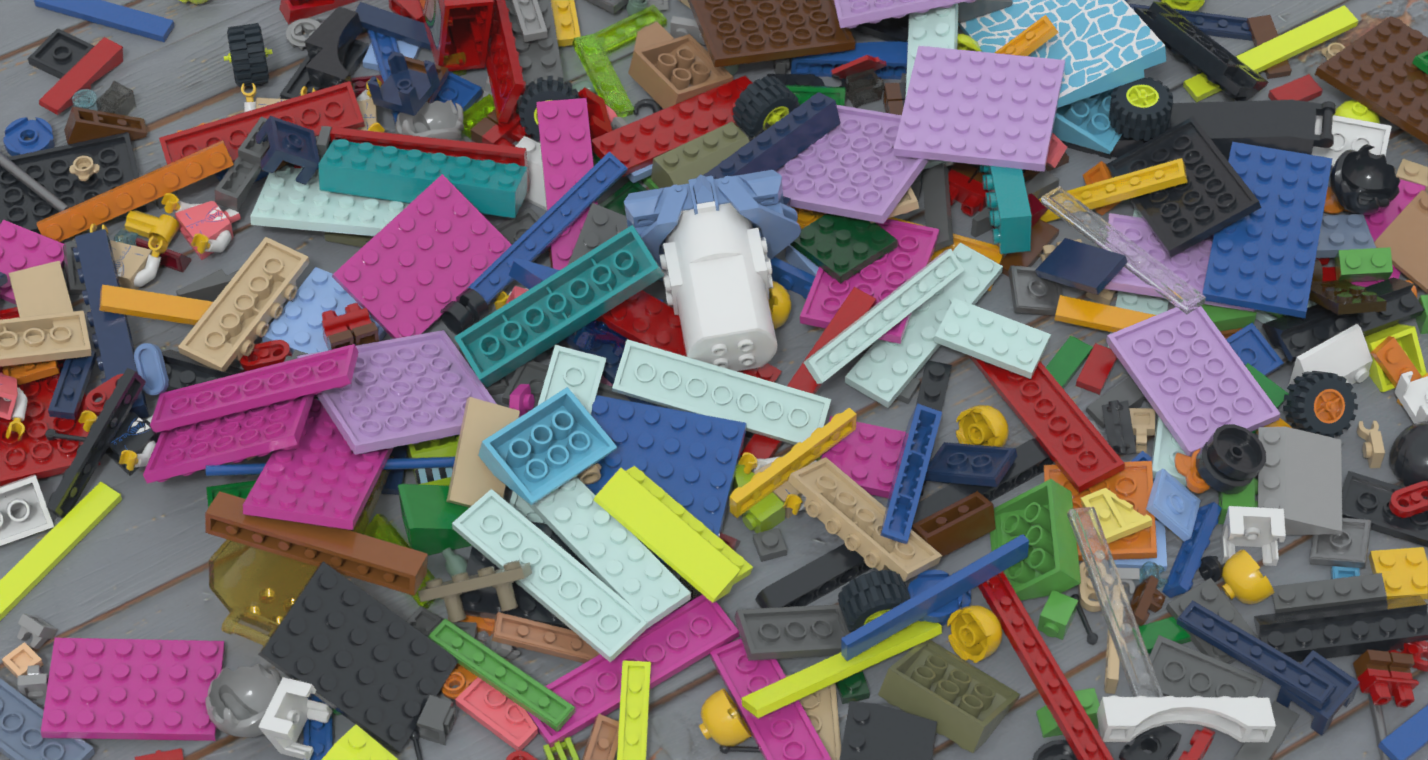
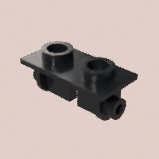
M1114 400L1102 405L1109 445L1118 456L1137 453L1128 401L1119 402V400Z

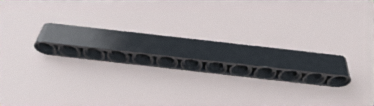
M1033 438L1016 447L1018 457L997 487L952 483L918 502L913 524L977 491L991 502L1044 472V465H1052L1053 460L1036 438ZM844 543L767 586L758 593L755 601L760 608L807 606L872 568L866 565L864 558L858 552L850 551Z

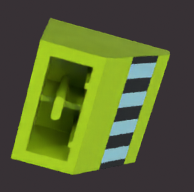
M460 434L442 439L423 441L417 444H407L409 458L455 457ZM453 467L412 469L416 484L450 486Z

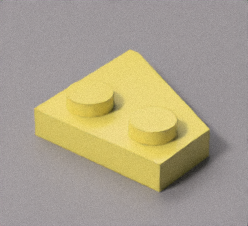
M1107 488L1081 497V504L1104 545L1152 526V518L1149 515H1141L1133 509L1132 504L1119 499L1116 494Z

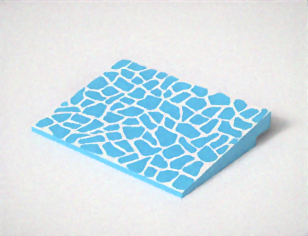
M1012 0L1011 7L958 23L966 35L971 36L978 42L982 52L995 53L1046 15L1059 33L1028 56L1065 60V70L1057 108L1145 78L1144 69L1166 62L1165 45L1125 0Z

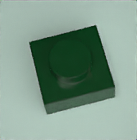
M863 670L836 682L842 704L849 703L850 701L865 700L870 697V691Z

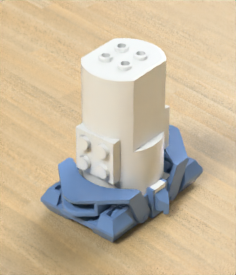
M774 170L725 176L719 179H713V176L705 177L700 174L696 179L688 180L689 184H676L671 187L629 193L624 200L627 226L633 225L665 275L658 280L663 281L665 285L668 306L673 305L674 314L679 315L687 357L733 371L760 368L767 364L777 351V340L768 301L769 289L773 288L770 260L797 239L801 233L800 225L797 223L798 215L796 210L783 203L782 176Z

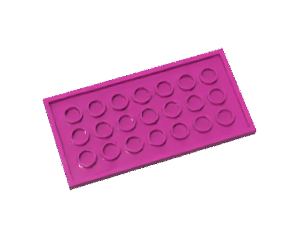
M314 399L298 445L289 450L279 449L273 451L243 504V514L353 530L393 448L354 455L322 403Z

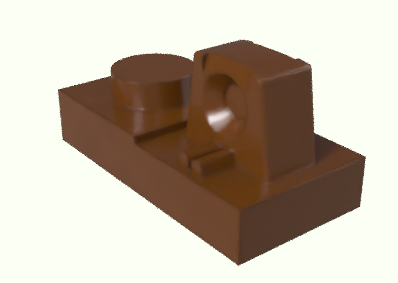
M1153 575L1141 582L1134 591L1122 619L1121 627L1128 632L1137 625L1142 626L1147 621L1150 615L1148 609L1156 613L1163 606L1166 597L1156 589L1159 580Z

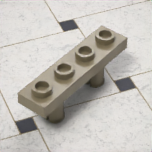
M516 560L503 564L504 568L494 570L493 566L477 570L478 574L468 576V572H463L451 576L452 580L445 582L442 581V578L429 580L426 582V586L418 591L420 601L423 602L436 598L444 599L449 621L453 623L466 618L460 594L492 586L496 588L501 611L514 609L518 605L512 583L516 580L525 579L532 574L530 562L520 564V561Z

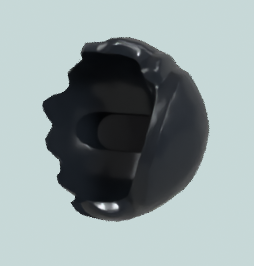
M1368 144L1363 145L1358 151L1350 149L1343 152L1336 160L1330 174L1331 189L1339 203L1345 209L1363 215L1376 214L1379 210L1387 208L1390 202L1399 194L1398 185L1401 182L1395 175V167L1387 164L1385 155L1372 154L1369 150L1375 147Z
M1428 421L1418 422L1407 427L1399 434L1391 447L1389 454L1390 468L1394 470L1395 476L1403 481L1405 487L1422 481H1428Z

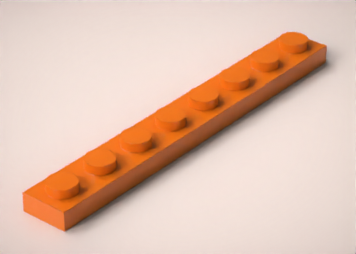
M220 141L36 222L41 235L61 242L90 229L93 223L97 226L163 197L166 193H172L231 167L234 163L224 142Z

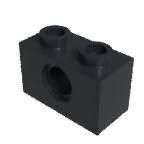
M1166 725L1151 728L1134 738L1135 741L1131 746L1126 744L1119 755V759L1170 760L1178 749L1182 735ZM1143 750H1149V751H1151L1152 753L1149 754V753L1144 752Z

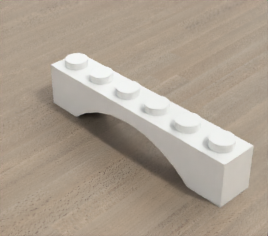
M1229 696L1102 697L1097 711L1103 742H1130L1139 734L1151 728L1176 723L1198 724L1214 728L1240 742H1269L1276 727L1270 699L1258 698L1256 696L1247 698H1231Z

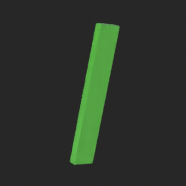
M446 618L428 636L429 639L453 655L458 660V664L558 732L575 713L573 705Z

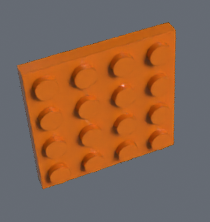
M1152 461L1124 462V471L1081 493H1078L1057 465H1044V482L1052 479L1072 493L1079 561L1157 558L1155 516L1146 510L1153 486ZM1107 488L1116 494L1119 499L1132 504L1133 509L1141 515H1149L1152 518V526L1104 545L1081 504V497Z

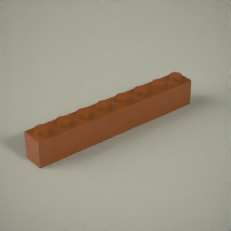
M220 491L205 512V533L317 567L320 563L325 562L340 574L415 596L427 574V553L347 529L243 514V504L246 499Z

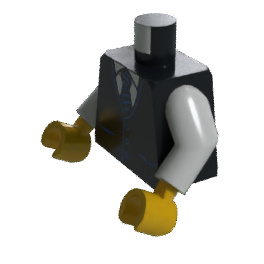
M85 410L81 413L78 422L84 423L83 429L86 432H90L92 424L98 417L92 411ZM129 412L105 452L129 476L139 467L147 466L157 443L156 433L150 426L153 415L143 421L135 412Z

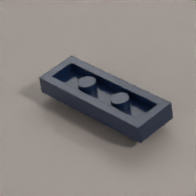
M91 350V356L65 360L48 408L50 417L76 420L96 361L95 351Z

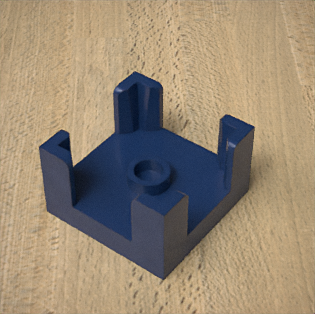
M393 52L388 58L391 75L383 85L379 87L376 76H373L367 82L373 103L377 106L415 116L441 85L435 63L425 60L424 66L427 74L408 69L404 55Z
M269 116L255 136L257 144L269 140L270 149L260 162L262 171L274 173L280 163L286 161L303 167L295 179L296 182L306 185L319 168L320 162L314 130Z
M1312 650L1301 664L1336 684V691L1322 709L1317 708L1282 686L1280 687L1276 702L1289 708L1291 701H1293L1313 715L1311 729L1322 736L1330 727L1337 711L1343 705L1347 707L1352 702L1360 682Z

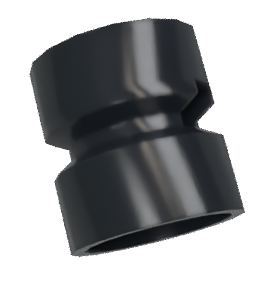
M467 288L456 297V301H451L441 309V319L451 332L458 335L487 316L489 307L477 291Z

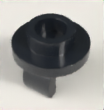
M1217 556L1203 557L1199 567L1200 575L1205 581L1211 578L1214 582H1217L1222 577L1225 563L1221 565Z

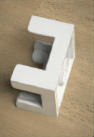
M1409 371L1401 374L1394 393L1414 424L1428 421V376L1411 381L1413 372Z
M1229 506L1220 536L1222 563H1226L1235 554V546L1262 547L1263 565L1277 566L1279 559L1277 540L1279 538V542L1284 543L1286 537L1284 509Z
M285 677L282 678L258 727L280 754L309 760L314 749L311 746L296 743L307 719L327 723L333 711L327 704L307 699L310 693L315 694L316 692L312 684Z

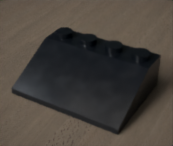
M850 701L839 760H932L938 723L880 704Z

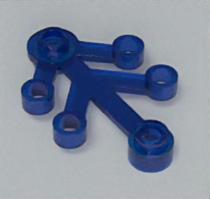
M593 320L582 327V330H578L573 341L576 345L586 350H592L596 342L614 344L612 352L622 358L628 338L610 329L603 321L596 322V320Z

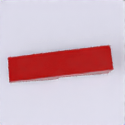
M281 0L280 11L289 25L296 20L307 19L359 0Z
M106 37L102 38L39 100V105L59 115L91 92V84L123 62V46Z

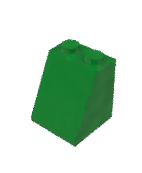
M398 485L401 515L410 549L427 553L430 556L442 553L447 548L456 550L472 546L452 527V523L467 511L469 507L447 502L449 486Z

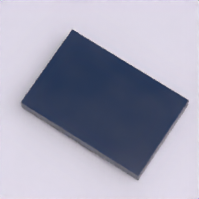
M1064 238L1039 265L1036 273L1038 277L1098 295L1128 261L1126 255Z
M944 442L929 462L924 480L997 487L1018 457L1016 448Z

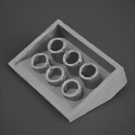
M1259 427L1258 439L1262 442L1266 451V463L1258 473V508L1284 509L1286 535L1342 534L1341 440L1289 427Z

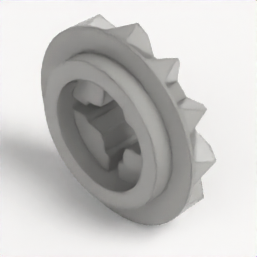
M313 19L294 21L286 30L287 42H290L292 47L298 46L302 50L306 47L304 41L307 39L302 35V31L310 36L321 23Z

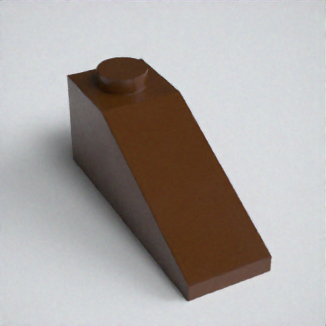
M73 106L64 129L67 145L129 132L130 141L145 138L148 134L143 118Z

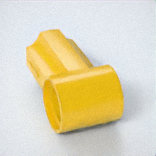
M136 210L128 213L124 225L125 230L149 239L152 236L157 237L158 242L156 245H160L161 240L166 241L167 245H169L180 228L179 222L170 215L162 214L158 218Z

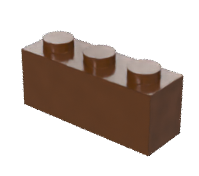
M977 491L914 523L912 530L943 557L996 529L994 505Z

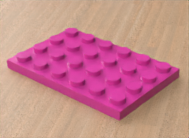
M442 174L343 264L332 277L362 308H367L369 315L393 339L423 334L443 314L440 312L441 309L451 301H456V297L466 290L512 244Z
M887 219L884 224L875 222L898 239V247L841 284L819 266L800 314V323L826 328L854 287L876 298L877 305L930 263L940 229ZM912 312L882 335L879 340L901 344Z
M315 394L300 396L291 401L276 402L267 407L260 406L243 413L237 412L225 415L219 419L201 421L195 425L177 427L171 431H161L143 473L147 484L155 481L165 482L171 477L179 475L188 476L195 471L205 469V465H221L229 462L238 463L248 457L256 455L261 457L269 454L271 451L279 449L289 450L299 443Z
M55 638L41 726L42 738L215 741L217 727L208 716L205 698L208 695L211 681L216 679L223 669L224 641Z

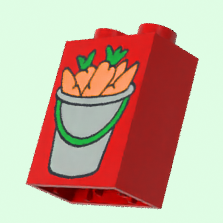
M419 0L435 65L446 67L448 71L485 68L494 1Z

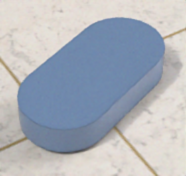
M152 343L141 344L135 350L134 360L138 374L146 381L142 389L149 395H160L167 390L169 385L161 349Z

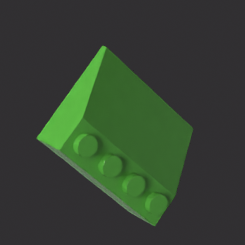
M1049 479L994 508L996 529L990 532L991 552L1023 534L1029 540L1028 557L1003 571L1020 601L1050 596L1052 590L1062 593L1081 584L1072 493L1070 490Z

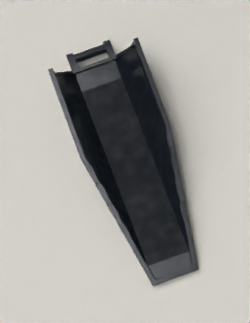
M1298 100L1173 103L1170 126L1166 131L1193 116L1227 161H1229L1232 142L1312 155L1313 146L1330 148L1334 145L1332 122L1333 115L1336 113V105L1331 101L1321 104ZM1316 115L1323 116L1322 134L1320 135L1315 134ZM1122 134L1110 154L1069 142H1062L1067 148L1111 159L1112 156L1118 158L1147 141L1143 139L1136 141L1131 137L1127 139Z

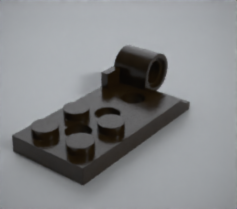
M1315 259L1309 300L1338 315L1386 311L1387 301L1378 297L1377 293L1366 291L1365 287L1356 286L1346 280L1322 281V265L1318 259Z

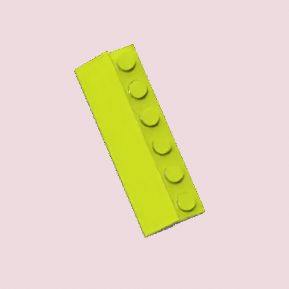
M635 466L626 471L620 468L594 498L598 505L712 603L730 593L732 586L749 576L753 569V566L742 556L730 548L722 539L716 536Z

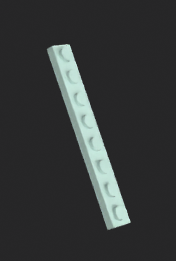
M952 249L941 253L805 360L803 363L816 383L820 384L826 381L962 273L964 268Z

